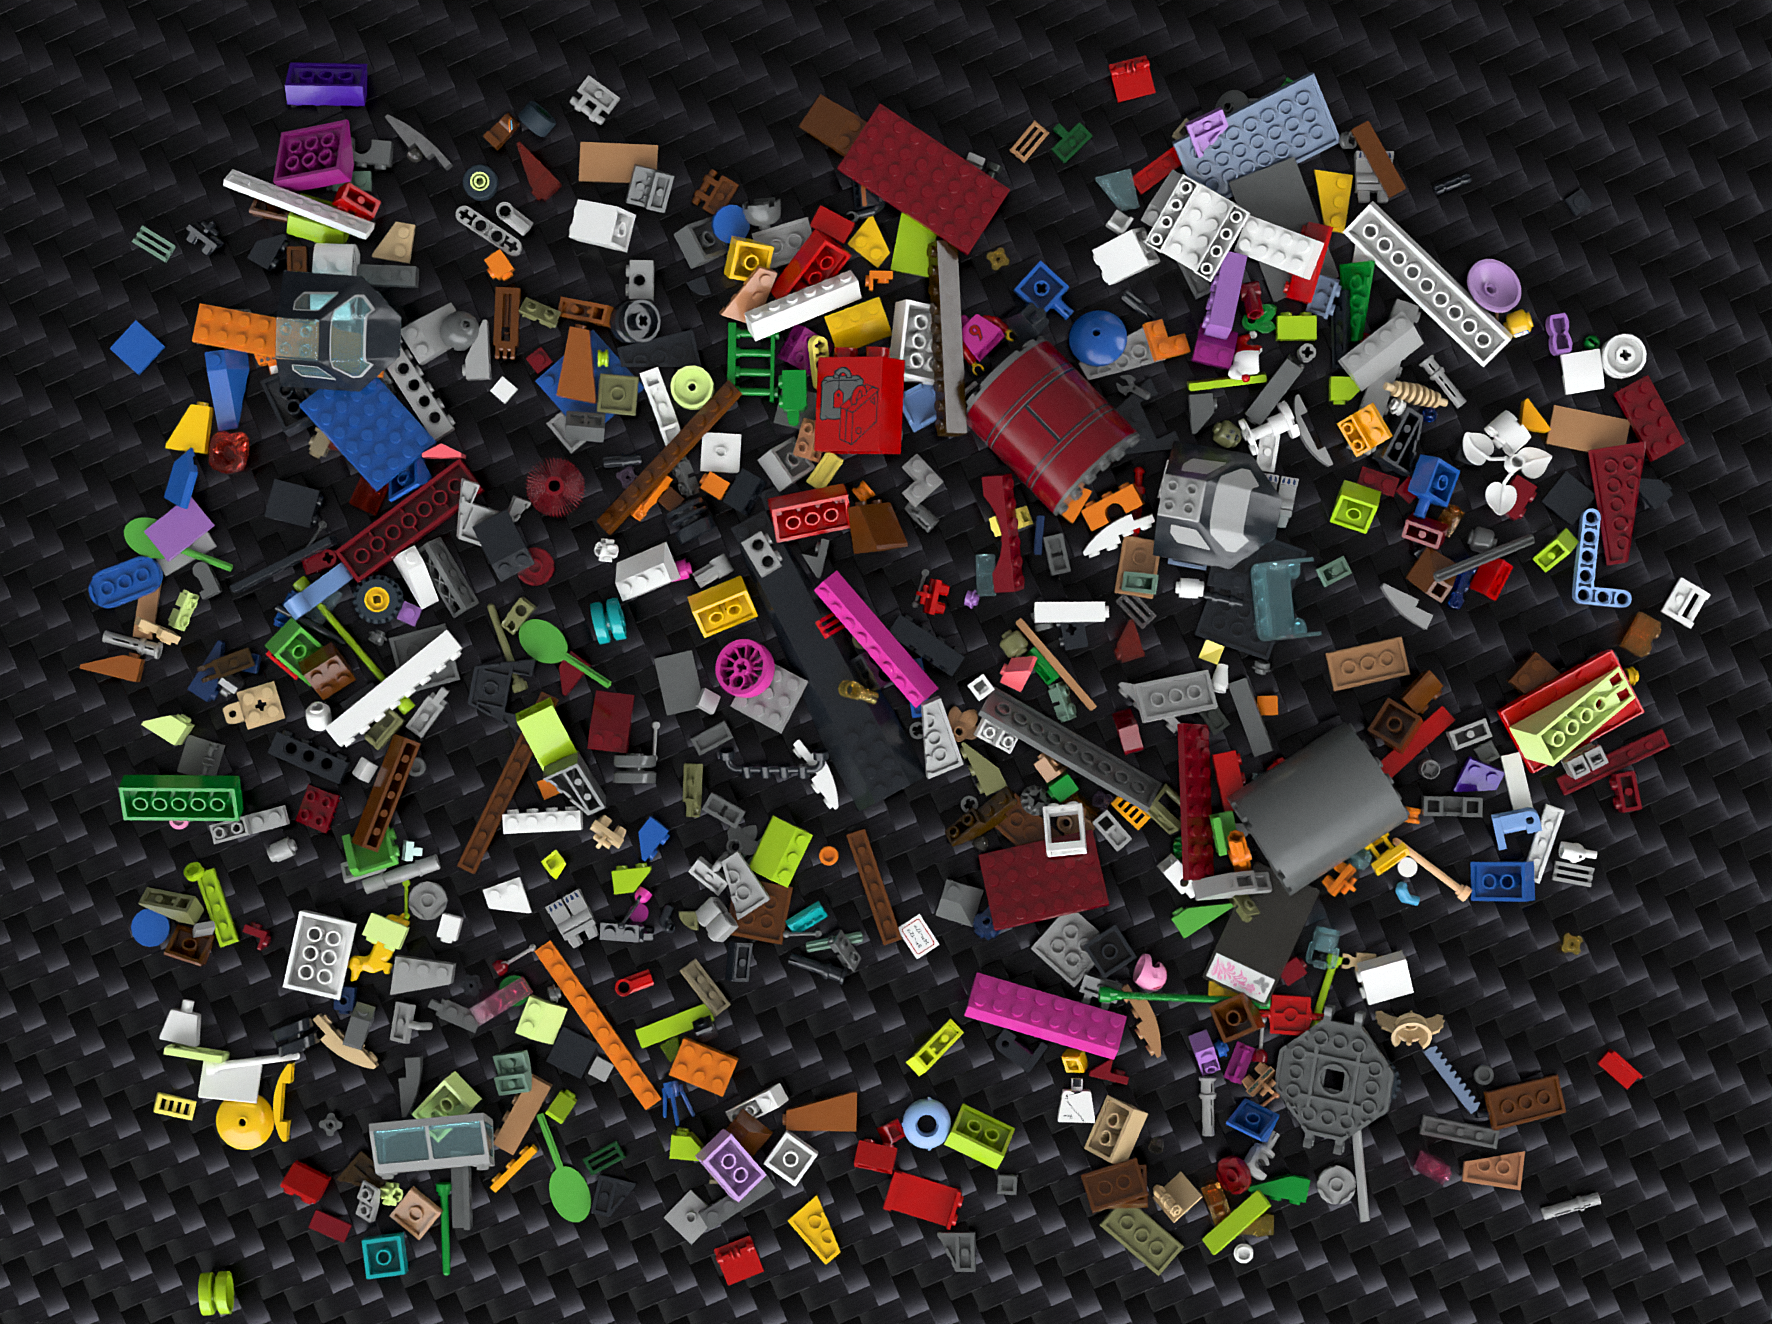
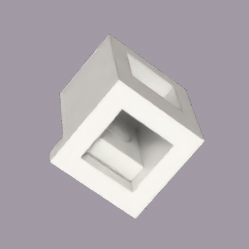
M984 674L967 685L979 701L995 690Z

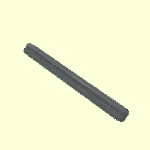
M1527 534L1433 573L1434 580L1441 582L1535 543L1533 534Z

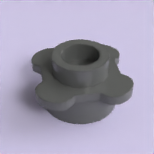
M329 1113L325 1120L319 1122V1127L326 1131L327 1136H333L337 1129L342 1128V1122L335 1117L334 1113Z

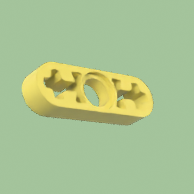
M814 335L808 341L812 384L817 389L818 368L816 363L818 357H829L827 340L824 337ZM818 341L821 342L818 348H816L815 345L818 344Z

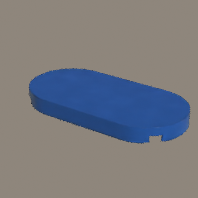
M138 556L103 569L93 576L89 584L90 598L101 607L114 608L152 594L162 583V568L155 559Z

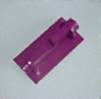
M1237 1041L1223 1078L1242 1084V1080L1251 1062L1252 1054L1256 1048Z

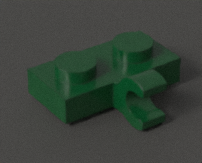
M1080 122L1069 133L1058 123L1052 130L1062 139L1051 150L1065 164L1093 135Z

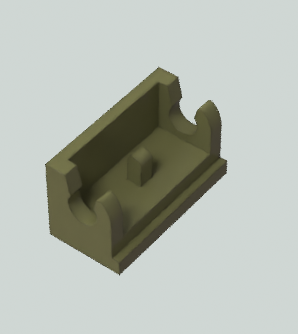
M390 708L384 713L386 716L379 722H376L364 737L377 750H381L406 722L404 718Z

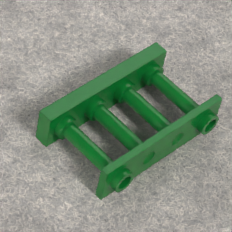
M728 322L727 381H731L736 386V378H740V376H770V388L736 387L742 395L770 396V402L774 403V398H778V386H775L776 340H779V332L765 337L771 338V349H740V347H737V339L752 337L747 329L737 327V323ZM740 357H771L770 369L740 368V366H736V361Z

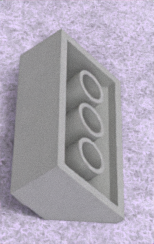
M1401 311L1338 360V362L1362 392L1424 343L1415 326L1404 312Z

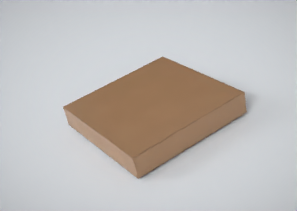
M413 1186L390 1214V1217L420 1240L443 1210Z

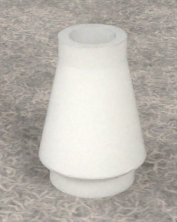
M1217 664L1211 679L1213 690L1216 693H1226V689H1228V665Z

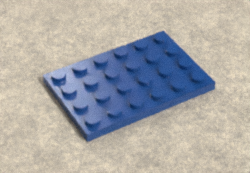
M343 371V372L348 373V374H350V375H352V376H359V375H361V374H358V373ZM378 377L373 379L360 392L318 389L300 403V408L376 491L420 458L423 452L436 445L434 438Z

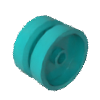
M618 598L606 601L607 612H605L601 602L590 604L594 629L600 645L610 643V630L617 641L627 639L625 618Z

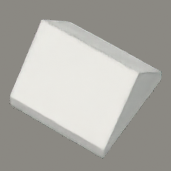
M361 757L352 774L358 779L369 783L379 766Z

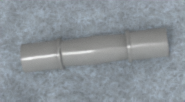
M435 854L415 860L414 863L397 867L388 872H382L362 879L365 892L369 894L384 888L387 889L390 885L407 881L419 875L421 877L424 874L441 869V866Z

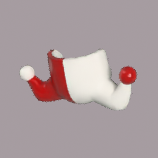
M1250 331L1249 334L1237 338L1236 351L1232 360L1233 365L1228 372V376L1231 379L1248 382L1250 380L1249 375L1259 372V354L1263 348L1261 345L1247 344L1249 339L1257 337L1256 331Z

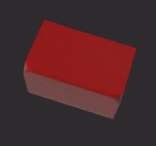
M898 1118L877 1128L883 1143L893 1144L905 1137Z

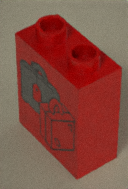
M835 347L834 357H818L814 451L834 454H901L905 360L890 358V348L866 347V357H857V348Z

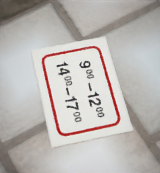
M920 914L898 927L901 936L916 959L940 945Z

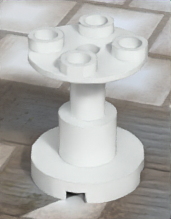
M1287 402L1277 403L1279 413L1267 418V423L1250 430L1244 418L1238 421L1242 429V437L1244 441H1248V447L1252 456L1259 454L1255 440L1271 433L1273 436H1277L1287 431L1292 439L1300 436L1298 425H1295L1293 413Z

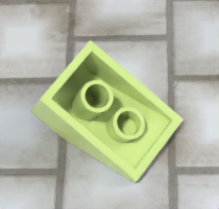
M454 1071L441 1082L412 1115L416 1119L468 1114L482 1098ZM453 1127L431 1129L429 1133L439 1142Z

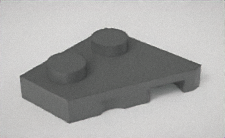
M938 1232L937 1236L943 1243L945 1252L950 1257L955 1271L975 1272V1232Z

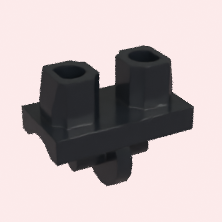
M196 221L194 224H189L186 228L189 231L186 240L191 244H197L199 239L202 240L204 244L201 247V251L206 255L212 254L224 244L217 237L219 232L215 229L217 223L211 221L209 224L205 221H202L201 224Z

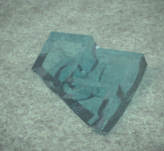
M1131 169L1095 177L1096 182L1121 212L1140 208Z

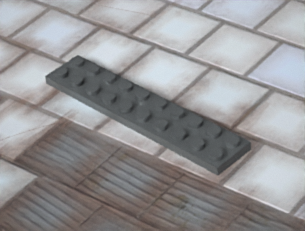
M995 686L993 687L995 690L987 697L978 714L979 716L1141 810L1148 812L1162 783Z

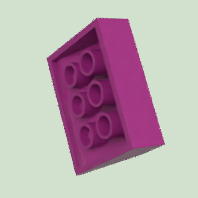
M342 120L282 132L273 183L291 192H298L351 182L354 160L349 121Z

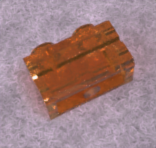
M1638 612L1620 647L1637 657L1647 656L1652 649L1650 644L1653 638L1657 639L1662 631L1659 628L1662 623L1642 612Z

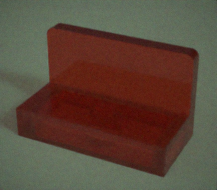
M361 476L349 503L376 516L389 488V482L376 491Z

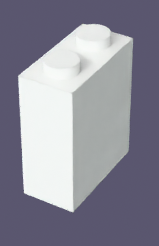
M1402 950L1357 963L1358 971H1355L1358 983L1361 982L1362 984L1359 991L1362 999H1366L1368 1005L1414 993L1407 961Z

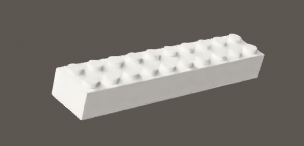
M1374 201L1343 231L1354 244L1372 261H1375L1379 268L1481 366L1484 367L1512 339L1513 335L1485 308L1479 305L1450 274Z

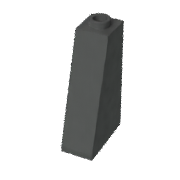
M1290 353L1245 413L1247 415L1246 419L1254 425H1261L1303 371L1305 364Z

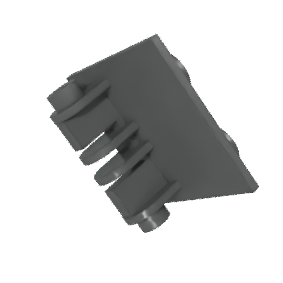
M188 734L177 772L187 775L216 776L225 745Z

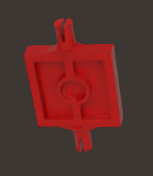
M1272 994L1270 1009H1258L1261 1017H1269L1271 1034L1301 1035L1309 1030L1312 1020L1322 1021L1324 1013H1312L1311 996Z

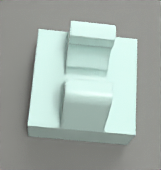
M403 840L402 860L413 861V856H422L423 848L414 847L413 841Z

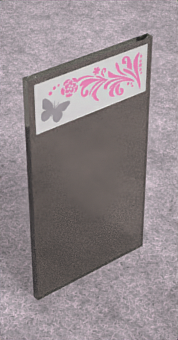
M1255 862L1252 870H1254V873H1269L1272 891L1270 893L1248 894L1260 911V914L1251 915L1252 920L1247 923L1242 921L1236 912L1238 905L1234 907L1202 977L1237 994L1244 992L1250 1000L1260 1004L1262 1007H1267L1320 891L1307 885L1289 896L1272 868L1260 862Z

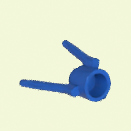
M678 1080L663 1083V1117H667L668 1096V1098H671L675 1124L679 1126L675 1097L679 1096V1092L691 1116L694 1117L695 1113L684 1092L683 1084L679 1085Z

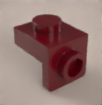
M252 921L251 924H245L242 932L261 938L257 949L263 950L269 946L271 941L270 931L263 929L262 924Z

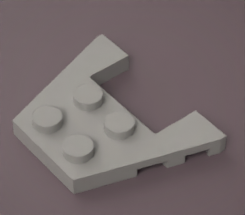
M462 478L456 536L458 539L481 546L472 526L499 513V511L473 503L480 485ZM513 496L508 512L514 522H517L521 517L520 514L531 505L529 500Z

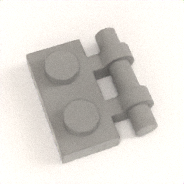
M588 75L577 90L583 95L582 98L579 100L576 97H572L570 103L575 106L577 111H582L589 116V120L602 125L605 118L600 116V113L603 110L610 114L620 98ZM588 100L597 106L594 110L586 105Z

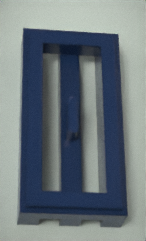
M1038 515L1036 517L1034 555H1042L1045 516Z

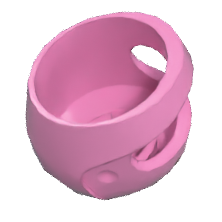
M1144 953L1140 956L1135 966L1133 981L1145 991H1157L1166 983V968L1161 962H1157L1152 966L1151 956Z

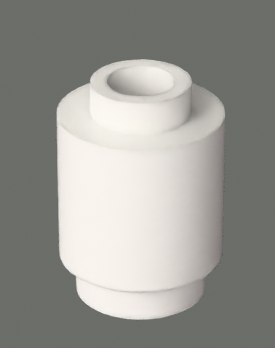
M1180 578V582H1176L1175 593H1179V597L1197 599L1198 597H1203L1204 581Z

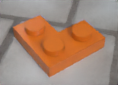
M1162 319L1142 325L1154 362L1191 352L1185 333L1168 337Z

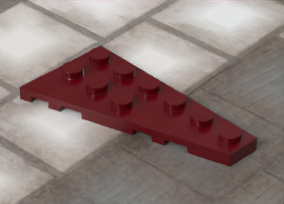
M1647 441L1588 450L1597 509L1601 516L1600 527L1607 565L1628 562Z

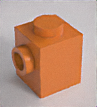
M501 249L484 259L489 266L486 270L493 279L496 277L499 281L502 279L506 281L513 276L512 272L515 269Z

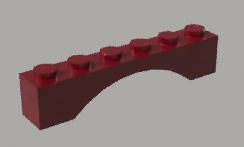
M1011 473L983 476V494L996 513L1002 537L1000 558L992 573L994 593L1016 592L1024 589L1025 579L1022 573L1023 561L1020 555L1018 519L1016 518L1015 510L1016 500L1013 492L1014 481Z

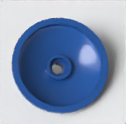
M1101 310L1091 311L1075 321L1070 330L1069 344L1072 353L1080 362L1094 367L1105 366L1116 361L1124 352L1127 345V332L1123 322L1116 315ZM1097 331L1100 332L1098 336L1093 335Z

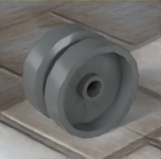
M644 753L614 755V766L626 767V771L614 772L613 783H656V773L654 771H644V768L656 766V755H644Z

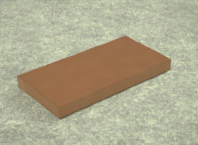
M580 142L579 181L630 183L634 164L657 170L658 145Z
M1553 405L1549 424L1551 430L1547 433L1545 444L1585 452L1592 449L1623 445L1627 441L1630 423L1626 419Z
M1402 636L1325 653L1333 691L1410 674Z

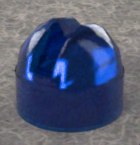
M1432 407L1425 408L1421 413L1424 416L1423 421L1427 423L1435 421L1438 415L1436 409ZM1425 413H1435V416H1425Z

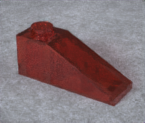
M519 141L517 147L529 184L533 189L531 193L538 200L542 198L546 202L562 185Z

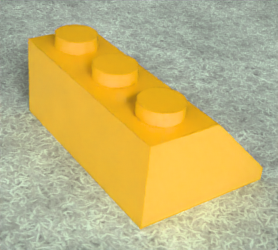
M879 297L824 317L835 347L860 348L892 336Z
M742 576L687 597L692 613L704 638L758 617Z

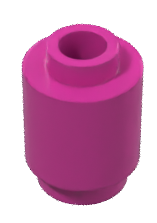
M685 559L675 561L681 577L675 581L690 578V574L693 573L690 562L687 563Z

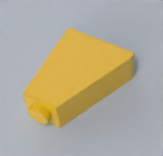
M197 401V405L191 404L167 441L165 448L187 451L193 448L195 453L208 454L214 408L208 407L209 403Z

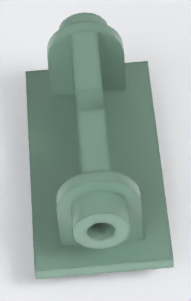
M1064 681L1048 686L1052 703L1057 701L1060 703V705L1054 706L1058 720L1060 719L1062 723L1076 718V707L1071 702L1069 697L1070 690Z

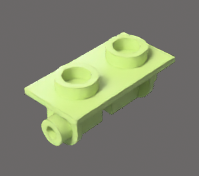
M185 589L183 592H180L175 604L180 606V610L173 608L168 619V625L185 631L200 596Z

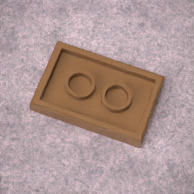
M1133 536L1123 537L1114 593L1153 599V595L1122 591L1124 571L1157 575L1160 557L1153 556L1154 540Z

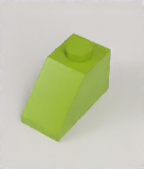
M1331 376L1329 378V401H1334V405H1345V401L1351 400L1360 391L1351 377Z
M1565 528L1533 557V560L1547 572L1570 554L1579 541Z
M567 1089L566 1091L561 1090L545 1114L562 1124L578 1101L575 1099L576 1095Z

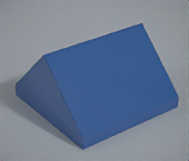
M421 457L389 481V501L392 502L408 495L432 479Z
M1245 1098L1226 1121V1124L1259 1141L1268 1142L1279 1114Z

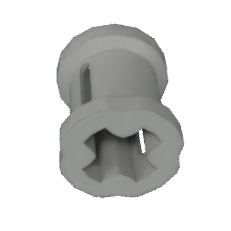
M1309 343L1304 344L1297 350L1298 359L1304 363L1311 361L1316 355V349ZM1306 348L1308 349V352L1311 353V355H1309L1307 358L1305 357V354H1302V351H1304Z

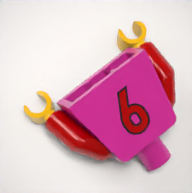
M976 314L971 319L966 315L961 316L963 358L968 365L972 366V372L977 375L974 371L975 367L980 366L983 371L984 368L976 360L980 362L1004 337L1008 341H1014L1009 337V333L1013 331L1008 329L1009 327L996 316H980Z

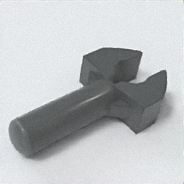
M1120 376L1129 384V386H1121L1116 383L1120 393L1126 396L1128 392H1133L1145 400L1150 398L1151 394L1134 384L1136 379L1133 376Z

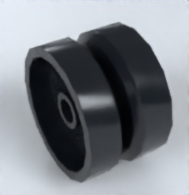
M643 299L621 302L615 306L611 313V331L623 343L632 344L650 341L657 335L660 329L661 320L658 310L651 302Z
M311 1016L270 1032L275 1042L287 1040V1042L278 1045L276 1048L280 1057L299 1053L308 1049L309 1046L320 1042L317 1032L304 1034V1031L314 1026Z

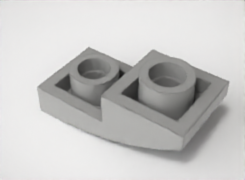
M364 1180L357 1196L360 1202L355 1214L371 1223L375 1221L380 1203V1189Z

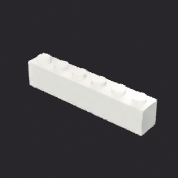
M849 270L747 311L744 314L748 331L754 340L757 341L862 298L859 282L852 271Z

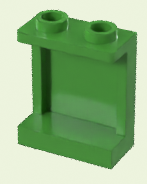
M389 826L378 853L351 843L353 838L350 834L342 836L348 867L354 877L399 864L398 856H400V851L394 843L396 834L394 829H390Z

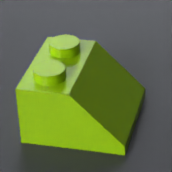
M1344 480L1329 522L1366 534L1379 506L1381 491Z
M678 1128L671 1135L669 1159L699 1161L695 1155L705 1145L694 1132H689L688 1128Z

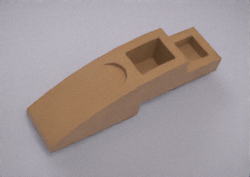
M1127 983L1122 985L1123 992H1133ZM1124 999L1126 1003L1130 1001L1133 1008L1130 1010L1136 1019L1141 1018L1140 1021L1135 1023L1137 1026L1135 1032L1140 1039L1145 1038L1148 1045L1145 1047L1150 1055L1155 1054L1159 1058L1161 1056L1160 1032L1149 1002L1144 999Z

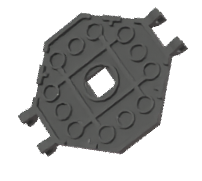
M1328 1004L1325 1006L1322 1021L1279 1050L1274 1089L1281 1095L1287 1108L1301 1124V1128L1305 1132L1303 1147L1311 1148V1146H1314V1135L1334 1139L1333 1154L1341 1155L1344 1153L1346 1139L1389 1111L1395 1071L1363 1027L1366 1012H1356L1354 1024L1333 1020L1336 1006ZM1327 1069L1344 1072L1342 1090L1324 1087Z

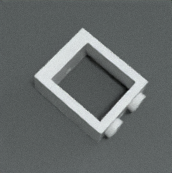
M1076 801L1068 802L1066 805L1052 803L1043 807L1048 857L1087 854L1082 803ZM1078 814L1080 841L1052 843L1050 817Z

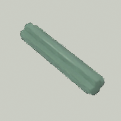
M861 932L845 934L851 944L863 941ZM827 938L806 942L807 952L829 949L831 947L827 944Z

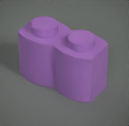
M1565 313L1550 315L1547 317L1545 324L1546 331L1550 336L1549 350L1553 356L1567 354L1572 350V339L1568 333V317Z

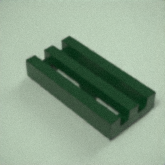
M615 1140L584 1157L583 1161L591 1176L626 1158V1155L623 1153L618 1141ZM614 1146L616 1147V1149L611 1151L610 1153L589 1163L588 1160L592 1159L593 1157L603 1153L604 1151ZM616 1153H619L620 1156H618L617 1158L607 1162L606 1164L596 1168L595 1170L592 1169L594 1165L604 1161L605 1159L615 1155Z

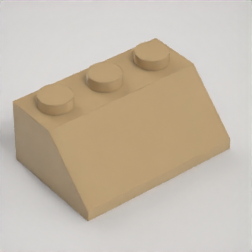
M1107 1095L1084 1149L1113 1164L1127 1161L1148 1113Z

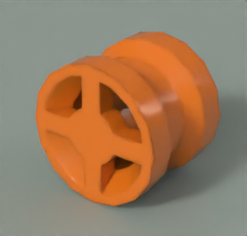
M863 480L860 482V486L851 490L860 501L867 502L869 497L875 496L874 492Z
M1405 806L1410 813L1408 820L1405 822L1419 824L1420 820L1418 817L1422 809Z

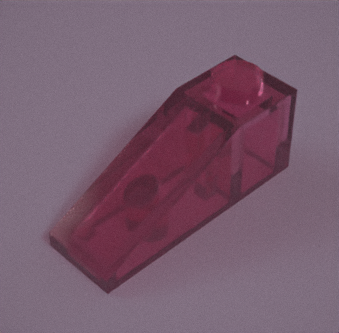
M522 976L472 1007L470 1011L478 1024L482 1025L533 992Z

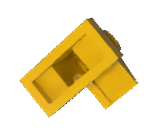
M1388 833L1365 847L1366 851L1370 849L1377 858L1371 864L1377 876L1410 854L1403 842L1394 847L1387 839ZM1384 842L1389 849L1380 855L1375 847Z

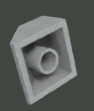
M794 436L772 448L758 459V462L779 492L816 468L812 461L793 455L797 441Z

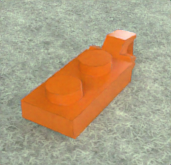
M667 475L637 506L631 515L638 521H641L647 515L648 510L656 504L663 491L669 487L673 479Z

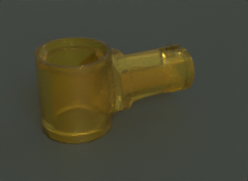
M844 680L838 687V691L843 697L855 700L861 699L873 705L877 702L872 697L878 698V693L865 689L858 682ZM849 685H852V692L848 694L847 688Z

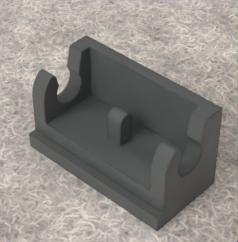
M567 411L564 439L603 442L606 414Z

